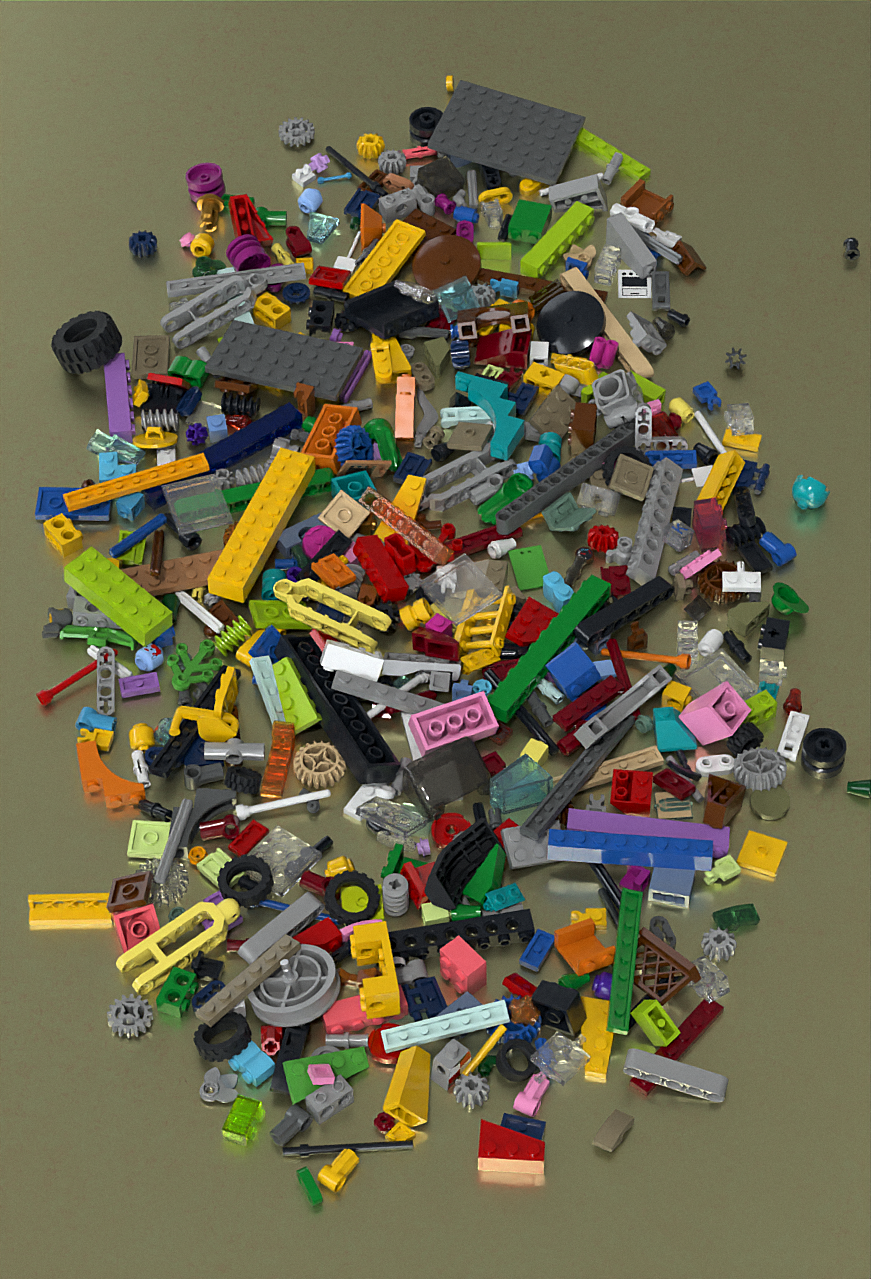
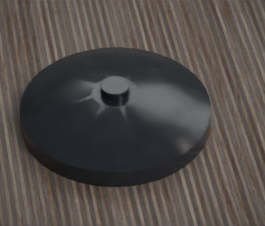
M583 291L565 292L552 298L541 310L536 325L537 335L540 342H549L550 353L578 356L592 348L595 337H602L606 326V315L600 302L591 294Z

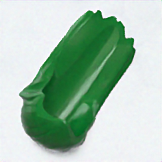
M383 418L372 419L363 428H365V432L369 433V438L376 440L381 460L391 461L392 464L389 469L396 472L403 460L393 436L394 430L387 420Z
M515 473L509 477L502 488L477 509L478 515H482V521L496 524V513L534 486L533 481L524 473Z

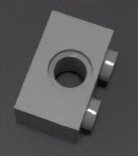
M410 188L378 198L379 214L386 224L396 219L407 217L414 209H417L416 197Z

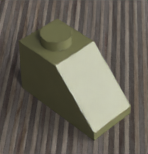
M444 337L424 342V355L436 378L441 376L450 362L451 346Z
M767 601L739 603L735 608L733 607L729 610L727 626L743 637H746L769 616L770 603Z

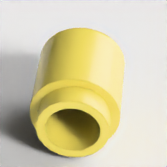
M681 397L670 401L668 410L671 413L678 414L682 422L688 423L694 418L695 412L693 408Z

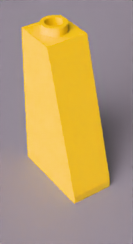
M372 333V342L379 344L382 341H388L393 377L389 382L381 383L376 380V384L397 383V377H401L402 374L412 375L411 366L396 337L393 336L384 340Z
M417 1045L400 1052L383 1105L384 1112L410 1128L426 1123L428 1117L431 1054Z

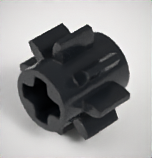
M732 347L731 354L726 352L729 359H726L725 363L730 362V369L733 366H737V369H740L741 363L746 364L742 359L747 354L742 355V348L735 351V348ZM738 354L740 361L733 362L731 356Z

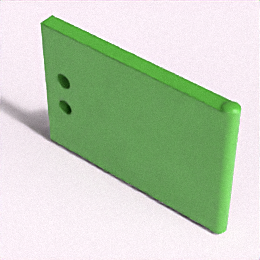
M541 545L509 550L508 555L518 588L524 591L543 587V576L549 574Z

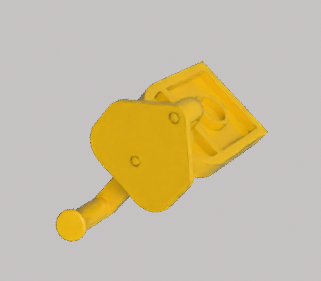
M228 666L225 674L221 676L220 689L216 690L214 710L180 706L176 709L169 730L171 736L180 734L179 727L182 718L196 720L200 737L208 742H226L237 735L239 721L231 714L239 693L235 667Z

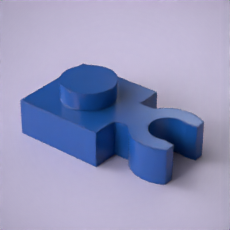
M708 381L693 387V394L702 404L707 402L709 410H713V404L721 407V399L717 397L718 392Z

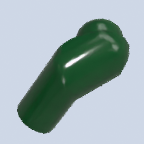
M496 1055L486 1056L478 1065V1073L482 1077L489 1076L491 1069L496 1066Z

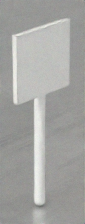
M358 231L348 256H338L333 268L350 270L352 276L356 266V259H352L351 255L361 235V231Z
M713 465L692 468L693 477L680 479V483L695 481L696 487H703Z

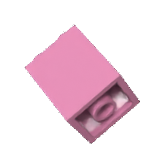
M725 681L689 703L678 717L703 746L732 736L751 709L729 682Z

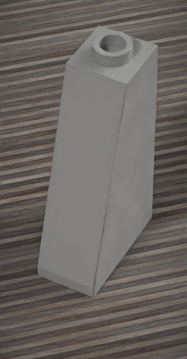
M620 212L607 218L606 244L641 279L651 276L652 271H656L657 260L623 213Z

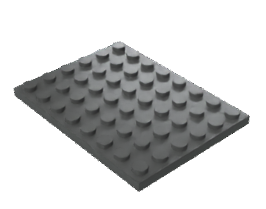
M460 80L428 142L427 148L553 186L558 181L586 117Z

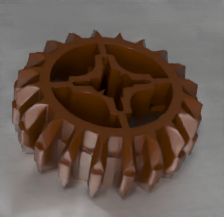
M718 559L717 562L712 561L699 571L697 587L700 595H704L705 600L710 599L711 603L716 601L718 605L721 602L727 605L728 602L734 604L735 600L740 601L741 597L745 595L746 592H722V572H736L737 565H735L734 561L729 563L727 559L725 561Z

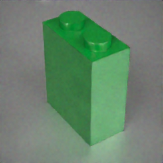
M519 199L508 226V239L536 244L546 234L552 218V205Z

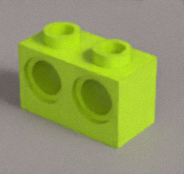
M767 690L744 701L751 711L741 724L745 723L746 725L747 722H753L757 727L776 717L777 701Z

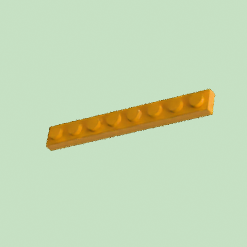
M200 453L63 494V499L68 511L71 512L209 471L210 468L204 453Z

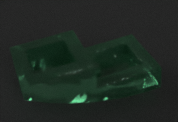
M753 903L724 908L712 914L717 928L719 926L722 931L726 928L728 931H737L739 926L757 925L760 921Z

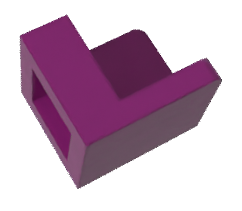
M627 865V873L620 881L619 887L644 892L650 883L651 871L641 866Z

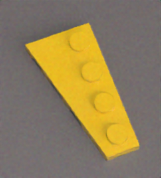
M580 996L587 1017L581 1026L584 1072L586 1076L606 1079L614 1038L613 1032L606 1031L609 1001Z

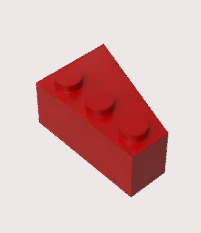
M248 195L230 196L228 205L235 239L242 235L251 234L256 236L263 248L272 247L274 239L265 228L264 222L258 216L257 210Z
M481 1119L478 1170L544 1174V1141Z

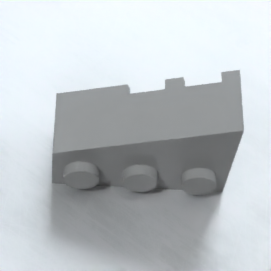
M597 174L549 187V201L554 213L567 212L576 201L594 209L608 211L607 196Z

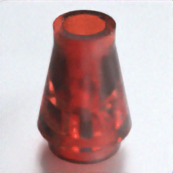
M247 415L225 416L227 426L242 433L250 431L252 419Z
M797 688L790 690L783 704L784 712L788 716L790 711L798 713L802 711L801 691Z

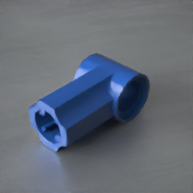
M766 532L759 540V544L771 554L772 560L777 566L781 567L797 556L796 550L790 543L784 544L772 532Z

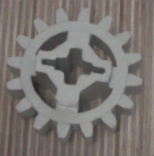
M294 117V120L288 118V122L283 121V125L279 126V137L281 141H284L285 145L290 143L291 147L294 144L299 147V144L305 146V142L310 143L311 139H314L315 129L313 123H309L308 119L303 121V117L300 120L297 117Z
M130 994L129 998L122 995L121 1001L115 999V1005H109L110 1011L107 1012L108 1024L112 1026L113 1032L118 1031L120 1037L124 1033L127 1034V1038H130L133 1033L138 1037L139 1031L146 1032L145 1026L151 1027V1020H153L152 1006L148 1004L147 999L142 1001L141 995L137 996V998H134L133 994Z

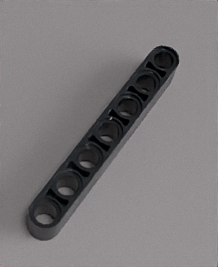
M657 576L580 622L575 627L573 635L585 645L591 646L668 600L674 593L675 587L661 576Z

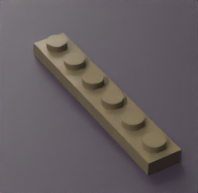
M285 934L195 1012L196 1017L208 1026H213L281 966L280 962L283 959L289 960L301 949L300 942Z

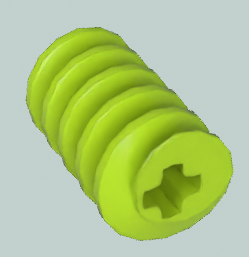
M240 615L237 616L239 623L234 620L232 621L233 628L229 625L226 626L227 633L223 630L220 631L221 638L217 635L214 636L216 642H213L214 645L226 657L229 656L227 649L233 652V645L240 646L238 640L246 641L244 635L252 636L250 632L252 628Z

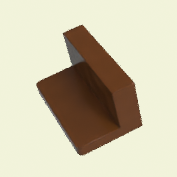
M679 240L672 248V250L683 256L682 262L677 266L684 275L688 276L696 267L703 270L707 268L691 245Z

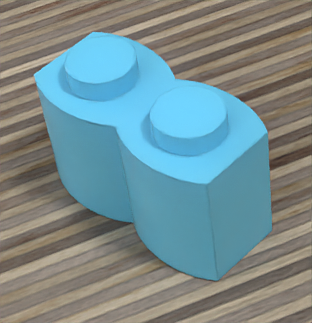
M553 571L543 576V595L549 602L553 603L555 611L560 613L562 606L567 605L574 591L569 585L564 583L563 577L558 572Z
M252 1040L248 1043V1047L245 1050H241L242 1053L232 1056L233 1058L228 1061L234 1071L238 1070L241 1072L243 1079L248 1084L252 1083L256 1087L273 1075L275 1070L273 1060L261 1051Z

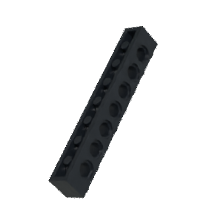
M530 909L391 931L388 934L391 949H393V957H402L405 959V962L415 959L426 960L431 957L440 956V949L452 941L449 939H454L457 936H460L474 950H486L497 946L505 947L515 943H528L535 934V928ZM379 963L371 964V966L379 967Z

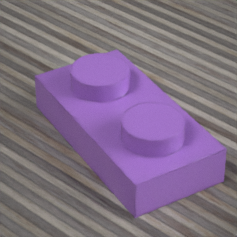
M157 672L118 679L122 698L160 692Z

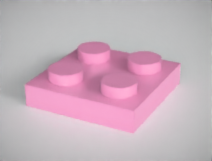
M718 548L713 552L709 549L679 571L683 574L684 580H686L722 554Z

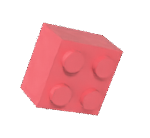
M457 936L440 949V974L445 980H449L454 985L455 990L459 994H464L468 991L473 995L487 985L486 961L460 936Z

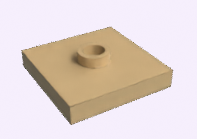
M340 490L320 514L318 520L335 532L339 529L350 539L370 515V512L344 491Z

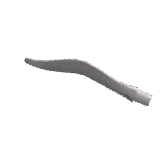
M418 388L417 398L424 412V417L416 429L414 445L420 448L427 432L436 424L438 413L425 397L423 390Z

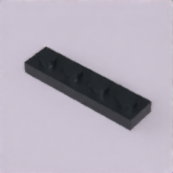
M338 529L299 572L295 579L300 581L309 578L317 582L320 577L311 569V563H317L319 559L333 553L339 558L352 541Z

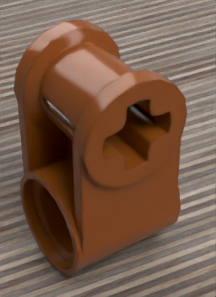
M362 583L358 601L374 608V604H378L380 596L374 585Z

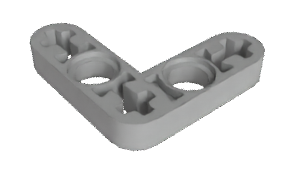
M640 403L635 407L636 450L643 451V455H645L647 451L688 449L687 440L684 437H652V411L650 405ZM643 408L647 411L645 412V420H642L641 415ZM641 425H646L648 427V431L646 433H640L638 431V428ZM651 442H653L654 450H651ZM659 442L666 443V448L659 450L656 448V445ZM678 442H681L682 445H684L681 446V449H677L676 445H678ZM642 443H645L646 445L644 450H642L640 447Z

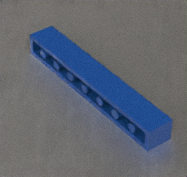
M549 829L547 860L711 871L713 840Z

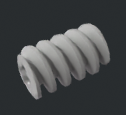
M150 409L148 415L142 410V430L144 427L147 432V427L149 426L162 427V431H164L166 427L167 431L170 432L173 426L174 430L178 431V410L175 414L173 409H171L170 413L167 414L166 409H163V413L160 414L159 410L156 409L155 414H153Z
M266 462L263 467L258 464L256 469L254 466H250L249 471L247 468H243L242 473L237 469L235 471L236 487L261 482L270 467L269 464Z
M347 564L346 566L356 575V581L343 587L338 586L335 588V591L356 600L365 570L359 565Z
M393 873L386 876L382 887L383 909L386 914L398 917L407 912L409 908L408 882L401 874Z

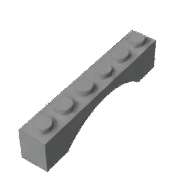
M659 664L612 704L583 724L573 735L585 749H588L662 690L672 678Z

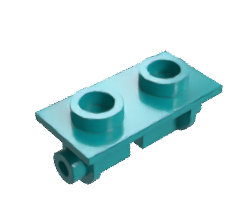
M513 883L486 893L487 900L483 904V908L489 912L494 910L496 912L523 902L526 899L517 884Z

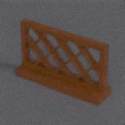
M643 927L639 931L640 937L638 938L637 949L642 945L645 947V950L636 954V959L643 958L642 964H635V970L642 969V974L634 976L633 984L663 1006L690 981L696 984L701 979V976L695 964L648 929ZM657 956V962L647 963L648 957ZM670 966V971L660 972L661 967ZM656 968V973L646 974V970ZM675 976L684 977L679 982H673V977ZM669 977L668 983L659 984L660 978ZM655 979L654 985L645 986V980ZM668 989L662 997L658 996V990Z

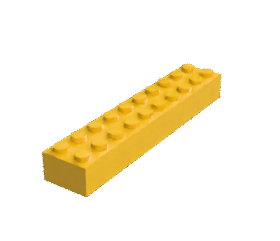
M280 447L207 578L210 594L241 603L245 602L315 474L314 456Z

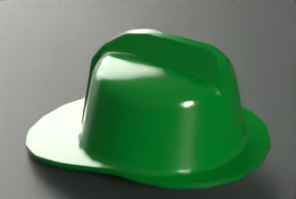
M781 582L773 585L774 594L771 602L781 614L790 615L794 611L799 613H807L809 611L808 605L789 585Z

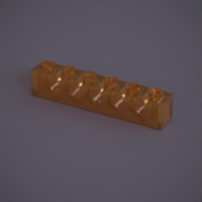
M368 486L358 500L359 503L437 564L444 566L454 553L451 548L377 490Z

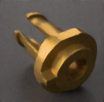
M205 194L197 199V208L201 211L202 222L200 227L206 224V232H212L217 229L218 213L224 208V200L215 194Z

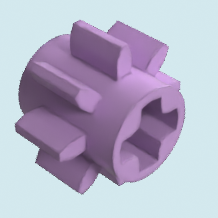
M318 153L310 158L311 163L308 165L312 171L316 170L317 173H320L329 168L327 164L330 160L327 155L322 156L321 153Z

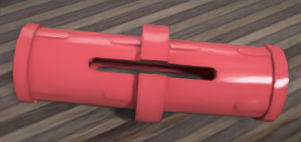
M428 146L402 149L406 159H422L426 156L437 155V151L427 148Z

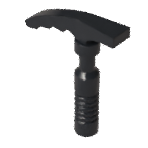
M683 750L675 751L683 767L671 760L668 761L667 765L678 773L698 782L702 775L691 770Z

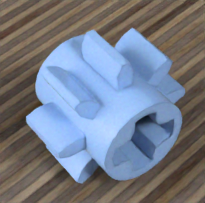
M528 461L516 464L517 469L513 470L514 474L524 473L530 479H534L533 474L535 473L530 469Z

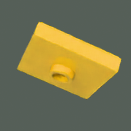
M749 830L736 863L741 867L775 877L788 842Z

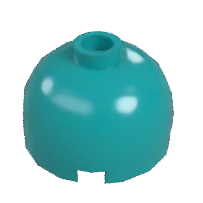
M803 475L797 476L792 487V496L797 502V506L804 510L822 506L830 494V491H825L826 486L812 477L808 476L807 479H803Z

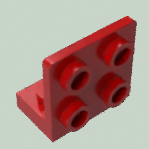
M410 861L403 864L400 874L407 879L408 892L417 909L421 908V904L430 903L424 890L435 864L434 861L414 868Z

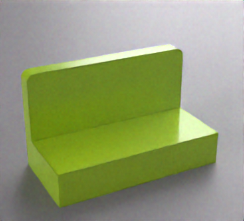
M477 242V249L481 260H511L512 243Z

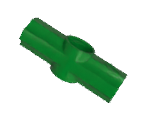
M265 207L255 208L261 221L264 222L265 228L267 226L287 225V211H268Z

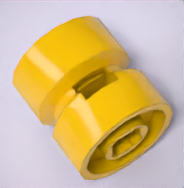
M424 597L413 602V606L407 605L399 609L400 617L409 631L420 627L421 623L426 624L434 616L430 604Z

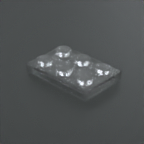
M378 796L358 806L355 813L405 839L427 826L428 821L420 813L413 812L401 804Z

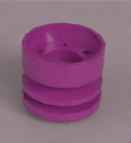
M251 234L239 236L227 247L226 257L236 272L267 268L271 265L270 257L256 236Z

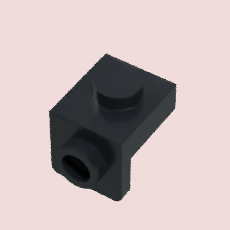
M200 950L197 957H194L191 963V969L197 975V979L210 982L220 980L225 967L223 961L205 958L204 952Z

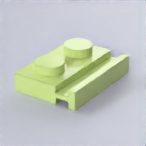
M217 848L216 852L209 854L197 864V869L217 887V877L220 876V869L224 868V864L227 861H232L220 848ZM246 871L235 875L230 881L229 887L231 888L238 883L242 875L246 876Z

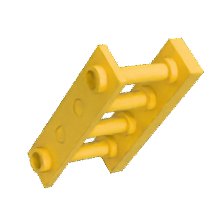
M505 586L503 596L480 598L475 590H467L454 639L459 642L460 657L466 656L467 652L471 649L491 648L496 657L500 656L501 650L504 647V639L512 610L516 603V596L509 586ZM500 604L498 611L479 613L482 606ZM496 619L494 625L475 627L478 620ZM492 633L490 640L470 642L473 635Z

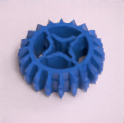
M360 425L346 426L337 433V439H335L336 446L334 447L337 450L336 454L338 455V461L341 462V467L346 460H374L372 438H369V433L365 432V428H361Z
M512 994L510 998H506L503 995L502 1000H505L510 1022L502 1024L507 1030L498 1040L497 1044H505L512 1039H523L531 1043L532 1038L536 1039L538 1032L541 1030V1016L535 1014L532 1003H529V998L522 1000L521 995L517 998H514ZM528 1018L530 1022L525 1027L523 1023L525 1022V1019ZM499 1025L486 1028L487 1034H490L491 1037Z

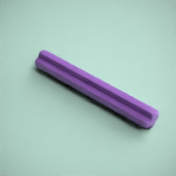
M364 351L339 396V402L347 403L372 359L371 351Z

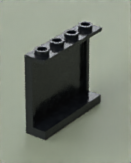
M397 279L344 301V310L347 319L386 340L439 317V301L436 300L429 304L420 301L404 292L403 281Z

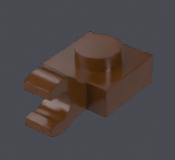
M638 621L631 623L632 635L627 637V650L637 652L647 648V633L643 628H639Z

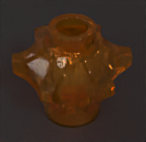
M528 995L518 1000L513 998L508 1006L512 1015L511 1022L514 1024L526 1023L533 1026L541 1013L533 1005L531 997Z

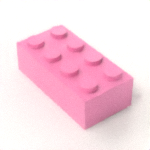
M484 691L413 714L408 722L423 759L494 735L499 726Z

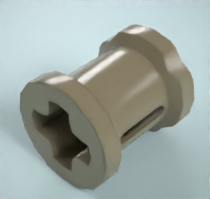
M437 426L431 427L429 435L423 439L424 446L431 450L434 445H437L444 438V431Z

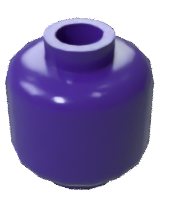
M602 972L600 975L595 976L592 990L597 998L609 1001L612 982L611 973Z

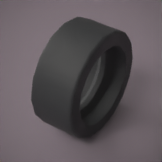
M512 1039L506 1042L498 1051L496 1066L499 1073L509 1081H525L535 1072L538 1066V1054L531 1043L523 1039ZM509 1050H518L527 1058L528 1067L525 1071H517L508 1064L506 1054Z

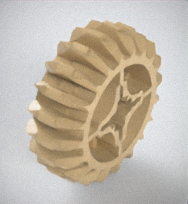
M314 740L311 745L306 743L305 747H300L299 752H296L293 760V769L297 779L301 780L303 785L308 784L309 788L315 786L317 790L319 786H323L326 790L327 785L333 787L334 782L339 783L340 777H344L347 768L345 761L330 741L324 743L321 740L320 743H316Z

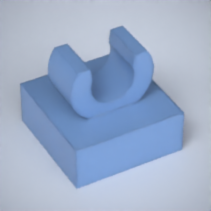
M461 679L460 684H453L452 701L473 695V686L468 685L469 680Z

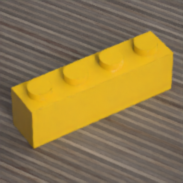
M736 450L718 455L694 507L704 519L722 514L744 467L745 461Z

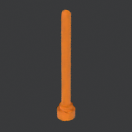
M603 648L601 655L610 657L608 649ZM620 650L622 657L626 659L676 664L680 669L687 670L691 665L690 654L682 653L676 657Z

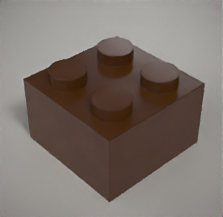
M576 402L575 409H571L570 420H573V422H569L568 433L572 435H569L568 446H571V453L580 454L595 443L597 429L596 404Z

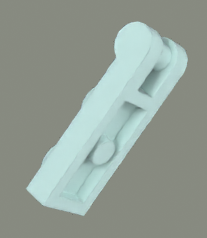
M479 406L443 408L440 410L442 428L456 426L458 422L479 424L491 422L490 417Z

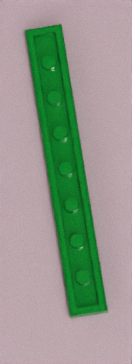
M623 888L621 891L606 1031L627 1035L629 1029L643 892Z

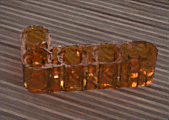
M274 720L271 732L272 745L261 785V797L282 799L295 747V726L292 722Z

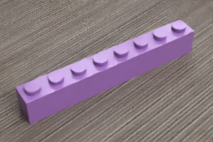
M572 808L568 810L566 830L713 840L712 857L714 858L727 856L729 849L730 827L725 826L722 829H716L708 824Z

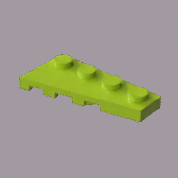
M285 657L273 664L272 667L288 734L294 736L322 720V717L316 712V705L313 700H310L307 694L308 690L302 684L301 676L292 659Z

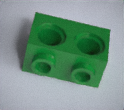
M173 966L156 999L158 1011L181 1018L184 1011L187 1012L190 1007L191 997L198 992L199 983L197 982V975Z

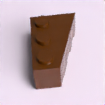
M709 774L704 794L703 823L709 824L712 828L722 829L741 809L746 786Z

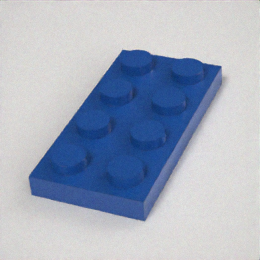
M39 487L35 519L49 520L63 513L66 518L71 520L109 521L112 499L69 512L64 502L63 494L82 488Z

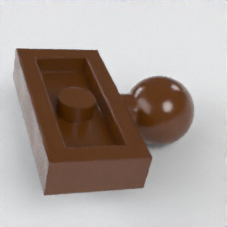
M222 599L208 610L224 624V632L226 633L228 632L226 629L227 625L233 628V620L239 623L238 618ZM208 625L203 629V633L207 638H214L215 635H218Z

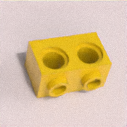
M265 292L257 298L255 306L252 308V314L267 326L279 330L291 322L290 307L279 301L276 296Z
M63 513L43 522L45 536L64 558L83 548L82 540L84 538L79 529L76 530L71 519L66 518Z

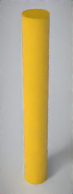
M499 1025L461 1075L468 1076L470 1071L474 1072L507 1030L505 1026Z

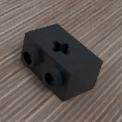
M767 617L766 624H762L760 635L763 636V639H759L757 650L761 651V659L783 662L789 633V620Z

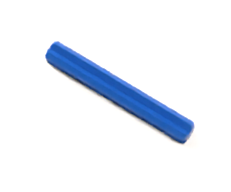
M162 513L154 517L110 548V556L117 558L164 525L167 522V517Z

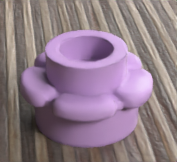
M420 838V842L416 843L418 854H423V857L426 858V855H431L428 839L422 840Z

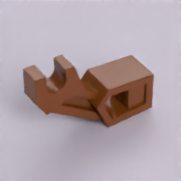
M341 968L337 969L341 986L358 989L363 987L362 979L382 976V973L376 968L359 970L358 975L350 974Z

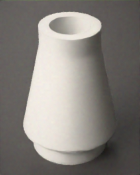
M513 538L492 541L488 545V553L492 558L499 559L508 553L509 550L516 548V541Z

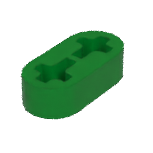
M307 1166L296 1170L298 1181L310 1204L315 1206L322 1203L323 1198Z

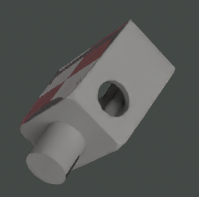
M455 1039L448 1042L433 1060L431 1080L448 1091L471 1062L470 1050Z

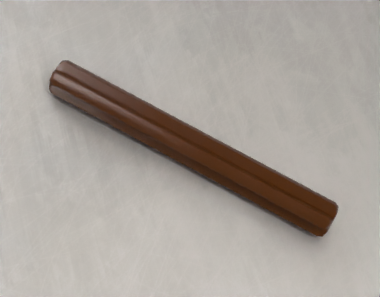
M162 529L154 531L150 562V575L152 577H158L161 573L164 531Z

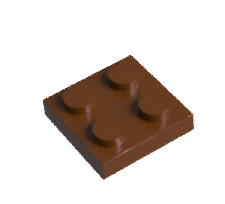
M229 377L215 380V388H220L221 392H231L233 390L237 391L239 395H248V393H253V391L259 389V384Z
M149 870L113 878L106 906L109 913L147 905L153 880L152 872Z

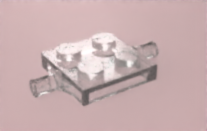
M557 1031L531 1055L530 1061L541 1070L534 1077V1080L541 1084L543 1080L549 1077L564 1086L590 1061L591 1056L580 1048L586 1042L585 1036L580 1034L574 1041H571Z

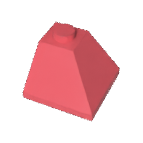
M153 903L111 913L123 953L160 929Z

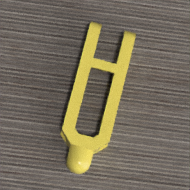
M309 578L296 583L288 579H282L276 582L273 587L275 597L287 603L290 617L358 649L363 647L366 649L365 651L370 653L375 650L378 643L363 634L362 631L356 629L357 623L361 621L381 631H387L392 623L390 617L383 612ZM309 597L352 618L348 624L339 623L330 619L328 615L325 614L324 616L313 611L311 607L307 608L299 603L303 598Z
M227 898L217 905L208 902L197 903L122 954L117 959L116 966L124 974L154 958L157 964L138 976L132 984L138 995L148 994L166 981L173 966L184 969L192 963L194 957H197L199 950L203 951L205 955L226 940L228 925L237 920L240 915L238 902L233 898ZM203 920H214L213 926L166 957L161 951L171 942H176V939L187 931H192L193 927Z

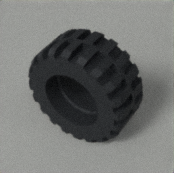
M89 311L71 318L60 329L58 328L56 335H53L51 347L65 371L72 374L89 373L94 369H99L102 365H106L110 359L115 357V354L120 351L122 346V335L110 315L103 311Z

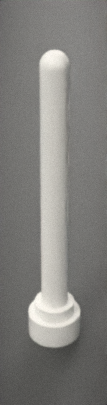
M431 670L417 671L415 677L399 689L408 692L419 683H427L430 681ZM377 704L366 713L372 719L384 710L386 706Z
M326 789L249 807L243 804L235 805L237 816L241 821L246 820V817H250V814L327 798L331 795V791Z

